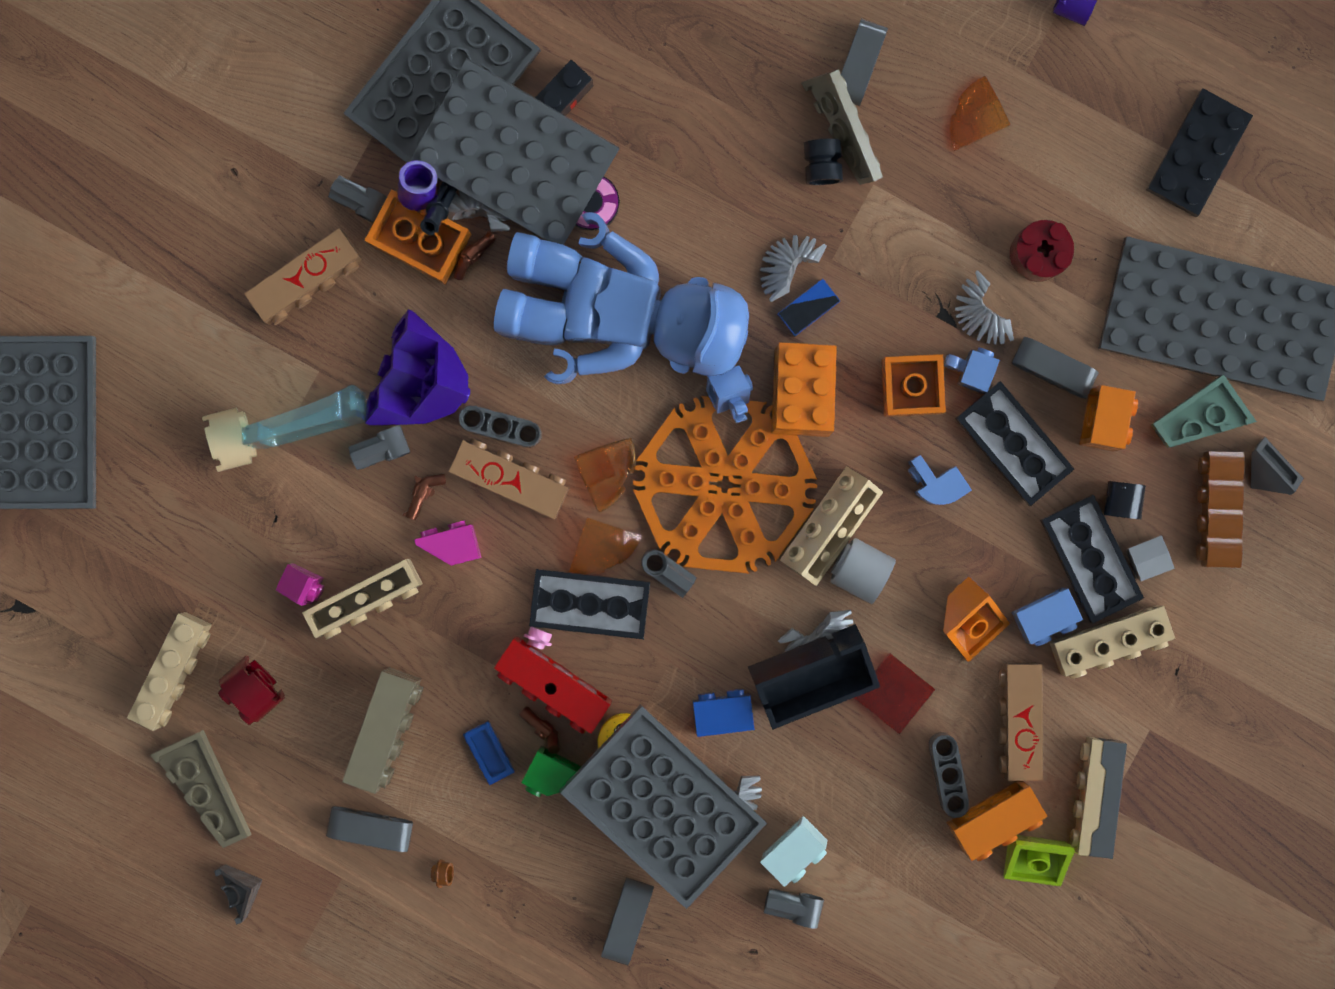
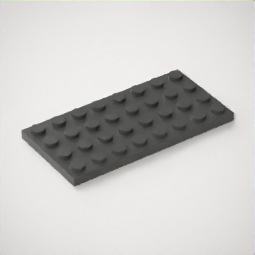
M1127 236L1124 238L1098 349L1210 376L1220 377L1224 375L1227 380L1322 402L1325 399L1335 357V286Z

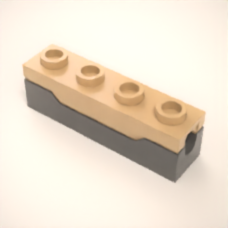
M1087 737L1086 743L1081 745L1080 759L1084 760L1082 772L1079 771L1077 775V789H1080L1079 800H1075L1073 807V816L1077 818L1076 827L1070 832V845L1074 847V852L1078 855L1113 859L1127 743Z

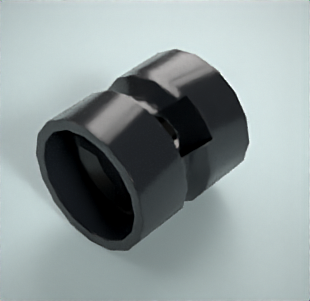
M815 139L804 142V159L809 162V165L805 167L807 185H831L843 182L842 164L837 161L842 157L841 140Z

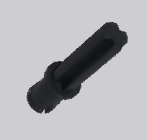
M444 181L433 201L427 204L426 215L420 224L422 231L428 235L437 233L442 221L447 219L449 215L448 208L458 190Z

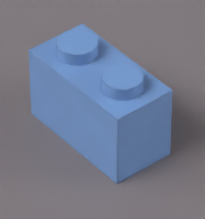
M1068 588L1058 589L1011 612L1027 644L1035 643L1036 647L1051 641L1050 635L1061 631L1062 634L1078 628L1076 623L1083 620Z

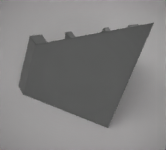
M225 864L217 868L214 873L216 876L222 874L226 885L221 887V889L227 895L229 908L236 907L239 916L234 919L237 925L248 917L263 879Z

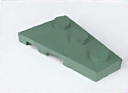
M1222 375L1156 420L1151 426L1164 445L1170 448L1257 421L1226 377Z

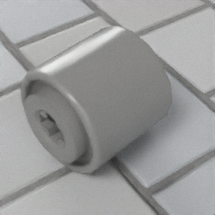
M853 538L840 552L831 570L833 575L830 582L872 605L884 588L894 568L896 559L857 538Z

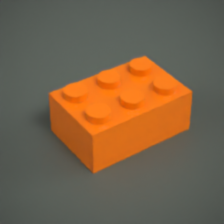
M391 189L364 241L377 250L446 285L460 258V253L464 250L472 235L469 229L447 218L442 221L438 232H435L434 235L424 233L420 224L426 215V209L415 211L404 207L399 202L397 192Z
M778 343L774 349L772 434L829 437L834 432L837 346Z
M1015 781L969 808L964 816L952 818L946 823L965 855L971 861L975 859L982 861L993 853L992 849L1000 844L1007 846L1018 839L1017 834L1026 829L1030 832L1043 824L1042 820L1048 816L1031 787L1024 781Z

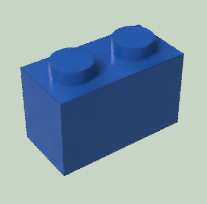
M744 689L726 691L727 696L715 697L714 692L698 694V699L693 700L697 737L755 730L750 693L744 694Z

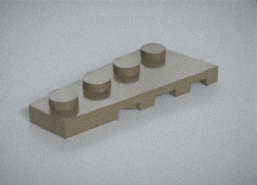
M839 69L802 82L801 84L805 91L811 90L817 101L813 105L819 114L824 112L830 123L828 131L832 138L841 140V144L844 147L841 154L859 185L882 178L880 163L874 156L869 144V136L862 127L857 107L852 103L847 90V83L843 76H841Z
M204 730L150 755L156 763L159 762L167 772L165 775L172 784L175 783L185 795L183 798L189 806L193 805L200 814V820L222 848L252 835Z

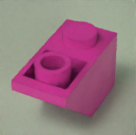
M465 520L449 524L448 531L438 533L437 528L420 532L421 538L414 539L416 546L451 566L482 558L473 525L466 526Z
M293 563L287 564L276 591L301 606L312 604L314 600L318 601L322 595L325 586L321 583L324 577Z

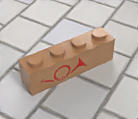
M338 228L244 294L264 323L277 325L288 318L287 312L296 306L300 309L310 303L313 294L319 290L325 292L336 284V278L342 274L348 276L360 267L358 263L363 259L345 233Z
M473 438L470 443L462 441L449 470L450 473L552 519L557 518L570 489L564 486L565 479L551 473L549 478L539 475L540 468L524 462L523 466H519L512 462L513 456L500 450L497 451L496 455L486 451L487 444Z
M1003 663V670L998 671L999 687H1003V698H999L998 702L999 715L1003 716V727H999V744L1003 745L1004 756L999 757V771L1004 773V778L1008 781H1043L1042 664Z

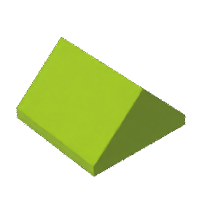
M1017 835L1018 839L1007 847L1004 879L1061 886L1074 855V847L1065 841Z

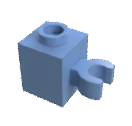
M978 348L977 351H970L966 360L949 354L946 356L943 365L946 368L961 372L957 382L958 385L985 394L988 393L1000 360L993 358V352Z
M740 365L735 366L722 375L707 376L706 392L717 414L730 410L735 423L747 420L745 415L748 412L746 404L749 403L750 391L753 390V385L749 375H744Z

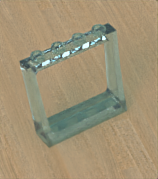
M350 385L306 406L247 425L242 428L243 445L252 446V448L269 449L364 423L366 420V393L357 386Z

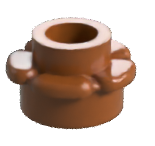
M440 859L431 868V881L436 882L437 888L452 884L454 877L453 864Z

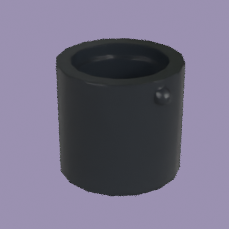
M1108 481L1104 515L1141 520L1146 485Z

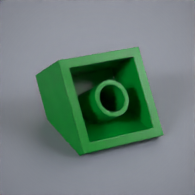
M540 746L521 783L526 785L525 790L537 797H541L542 794L550 796L560 793L559 790L582 766L557 753L550 754L547 748Z

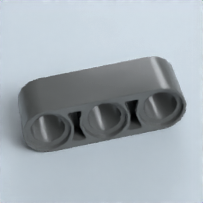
M862 18L841 76H843L847 83V90L852 103L858 106L861 105L888 31L887 27Z
M1028 337L1023 338L1011 362L1017 368L1083 399H1087L1099 374L1094 368Z
M471 405L462 409L459 414L460 425L472 433L529 448L538 445L542 439L541 428L529 420ZM472 411L478 412L481 417L479 424L475 427H469L466 424V416ZM498 419H505L508 422V430L502 435L496 434L493 429V425ZM528 426L533 427L536 430L535 439L531 442H524L521 438L522 429Z
M938 732L929 740V752L941 808L949 816L960 818L968 812L969 799L956 740L949 734ZM942 739H947L950 742L949 750L944 754L937 753V743ZM946 768H954L956 771L955 778L950 782H945L942 779V773ZM953 796L961 798V805L956 810H950L947 806L948 800Z
M333 806L326 836L336 840L371 847L407 852L413 822L402 818Z
M626 877L602 950V958L629 966L654 886Z

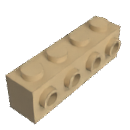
M846 466L787 548L780 561L817 586L880 498L883 491L870 480Z
M405 559L302 612L314 637L318 638L324 635L327 640L341 633L340 627L350 622L351 626H355L368 619L366 613L376 609L377 613H380L392 607L391 600L402 596L403 600L419 593L417 587L423 583L411 559Z
M1155 605L1050 641L1049 643L1060 674L1070 676V679H1075L1086 675V669L1097 666L1098 670L1114 665L1113 660L1124 657L1125 660L1139 657L1141 656V650L1150 647L1152 651L1163 649L1169 646L1168 641L1175 639L1165 607Z
M187 612L178 613L127 719L152 731L166 726L172 715L170 709L174 701H177L184 691V680L187 674L190 675L198 662L196 656L200 648L203 649L210 638L209 630L212 624Z

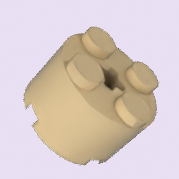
M236 407L202 416L203 422H209L210 425L205 427L204 430L213 460L216 459V461L219 460L221 464L215 466L217 472L252 463V458L256 457L257 453L253 440H247L244 430L249 429V424L245 412H239Z

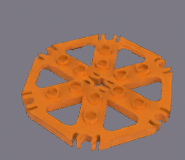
M701 396L704 401V408H701L699 399L695 397L693 398L696 406L695 409L689 412L685 409L683 403L679 404V410L684 415L681 418L674 408L636 460V462H646L648 465L647 467L643 465L635 466L634 470L643 471L645 478L642 481H633V485L638 487L645 486V490L637 491L633 489L659 549L661 550L662 545L669 541L670 545L664 551L666 556L672 549L680 551V557L676 561L677 564L682 563L685 555H688L689 559L683 567L749 574L745 562H749L751 570L756 572L755 560L763 558L767 566L771 565L770 557L767 555L770 552L776 562L814 508H806L802 505L803 503H816L815 499H808L805 492L808 488L816 489L817 484H806L805 480H817L797 435L772 434V419L770 417L772 405L765 410V414H762L761 410L767 402L749 401L746 404L747 413L750 414L752 423L731 453L727 455L712 421V414L716 410L709 396ZM681 428L686 432L701 468L662 464L657 460L656 453L672 430ZM784 439L788 442L798 464V472L795 476L787 477L752 473L775 440ZM710 473L719 474V476H710ZM723 476H726L729 482L741 486L740 488H728L727 493H722L721 487L710 485L709 482L717 483V481H722ZM733 476H742V478L736 479ZM709 490H710V491H717V494L708 493V492H709ZM660 492L699 496L674 530L668 531L662 527L652 505L654 494ZM731 493H739L740 496H733ZM749 502L786 505L793 509L794 516L777 540L768 541L765 539ZM721 514L738 548V555L733 560L705 558L698 551L700 543Z

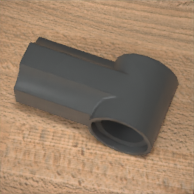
M340 175L332 184L328 196L333 201L356 211L357 215L374 223L387 198L386 195L368 187L366 189Z
M401 425L381 431L376 434V437L348 447L356 469H364L381 461H390L409 454L410 449Z
M657 549L647 551L641 559V565L647 574L657 579L682 598L697 579L696 576ZM651 555H659L663 561L661 568L656 571H652L647 567V559Z
M769 888L763 912L793 920V923L803 927L817 929L824 899L812 894L799 893L797 895Z

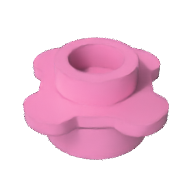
M530 627L528 634H524V637L529 638L527 644L543 650L545 645H552V643H549L552 634Z

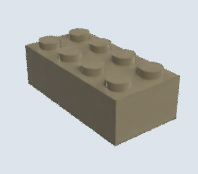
M391 667L381 671L346 769L343 783L374 794L381 788L385 789L386 785L390 784L395 768L390 766L396 757L399 758L404 741L400 740L402 733L409 730L414 714L410 713L412 705L414 706L415 703L419 702L424 688L420 686L422 678Z

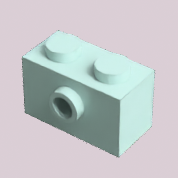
M803 816L763 853L760 863L785 887L791 881L793 883L798 882L806 873L805 868L811 862L817 864L826 855L825 849L828 840Z

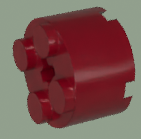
M1039 220L1031 223L1016 235L1010 246V260L1013 268L1026 279L1034 282L1047 281L1059 275L1070 266L1074 256V242L1066 226L1052 220ZM1041 246L1042 249H1046L1047 254L1038 253L1037 248Z
M249 656L243 657L219 679L221 690L218 691V695L226 704L230 705L233 703L239 710L238 714L241 719L248 725H251L253 722H259L285 699L282 689L277 692L273 687L277 682L271 674L256 660L249 663Z

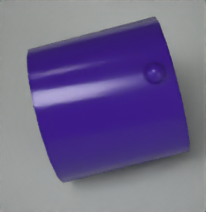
M1056 0L1052 13L1085 26L1097 0Z
M415 160L407 162L401 168L397 196L399 202L404 207L415 211L424 210L427 204L435 198L437 174L430 164Z

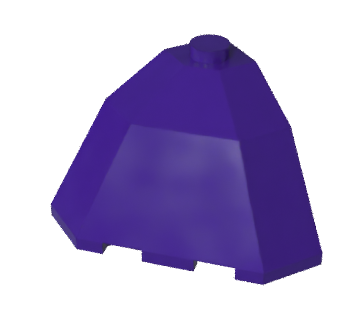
M408 309L392 333V352L390 356L384 355L377 373L378 376L382 377L381 381L373 392H370L368 397L365 424H427L453 414L461 404L467 402L470 396L468 373L454 348L414 311Z

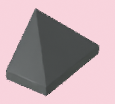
M1266 437L1262 438L1252 451L1251 488L1288 495L1296 492L1304 478Z

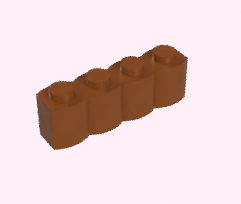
M1207 451L1203 453V457L1199 458L1198 472L1203 475V484L1199 486L1197 493L1198 502L1202 503V515H1198L1197 530L1201 532L1202 539L1201 544H1197L1196 557L1198 561H1201L1202 567L1241 568L1244 452Z

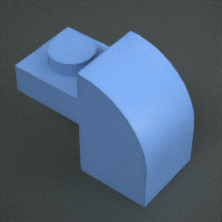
M921 455L908 462L911 466L908 472L917 484L920 482L923 484V487L914 493L926 503L933 505L949 504L972 491L956 466L935 477Z

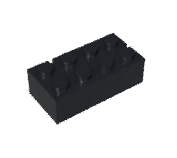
M856 624L832 633V639L828 640L824 636L748 666L772 730L880 688L866 644Z

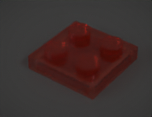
M889 653L875 670L880 688L854 698L900 734L935 689Z

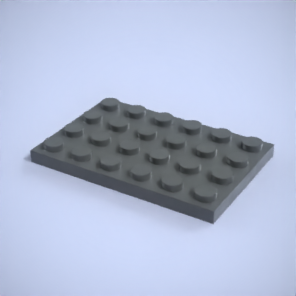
M432 0L345 110L344 115L407 163L410 161L466 58L514 85L541 50L479 0Z
M466 58L409 162L418 160L430 164L435 169L437 178L542 238L564 245L619 151V147Z
M0 336V509H96L95 336Z
M641 704L559 790L570 803L686 909L767 824L762 817Z

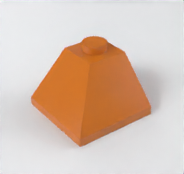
M970 577L959 584L947 597L943 632L967 662L971 661L1010 625V622L990 595Z

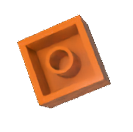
M943 354L884 357L881 360L884 417L946 413Z
M1104 385L1091 388L1087 399L1079 445L1108 451L1124 450L1126 445H1130L1133 436V428H1130L1131 416H1135L1138 409V399H1135L1136 391Z

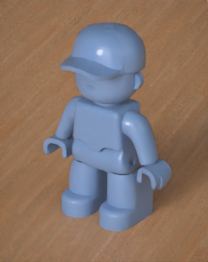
M587 212L582 214L587 224L599 226V233L593 239L580 237V246L592 249L603 246V249L618 260L626 268L627 272L609 268L597 261L583 257L576 250L563 244L541 240L534 235L520 232L515 233L508 255V275L517 281L564 290L562 302H555L527 296L522 292L503 289L495 310L494 331L503 337L541 345H559L565 341L569 343H601L610 345L608 348L597 352L579 355L577 359L564 350L554 348L553 355L566 359L568 366L562 374H555L552 371L548 372L544 377L553 384H566L571 382L577 373L581 376L623 370L638 360L643 349L649 346L652 334H654V343L657 350L670 361V365L675 371L682 374L687 373L690 367H692L693 373L703 376L722 375L733 369L740 359L748 337L749 310L745 299L734 289L717 283H713L712 287H709V282L706 278L695 277L688 283L672 287L660 300L661 289L658 285L659 272L656 263L648 254L613 231L609 233L607 224L596 213Z

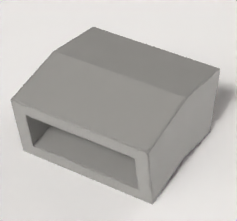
M1162 535L1126 550L1135 577L1141 582L1175 569Z

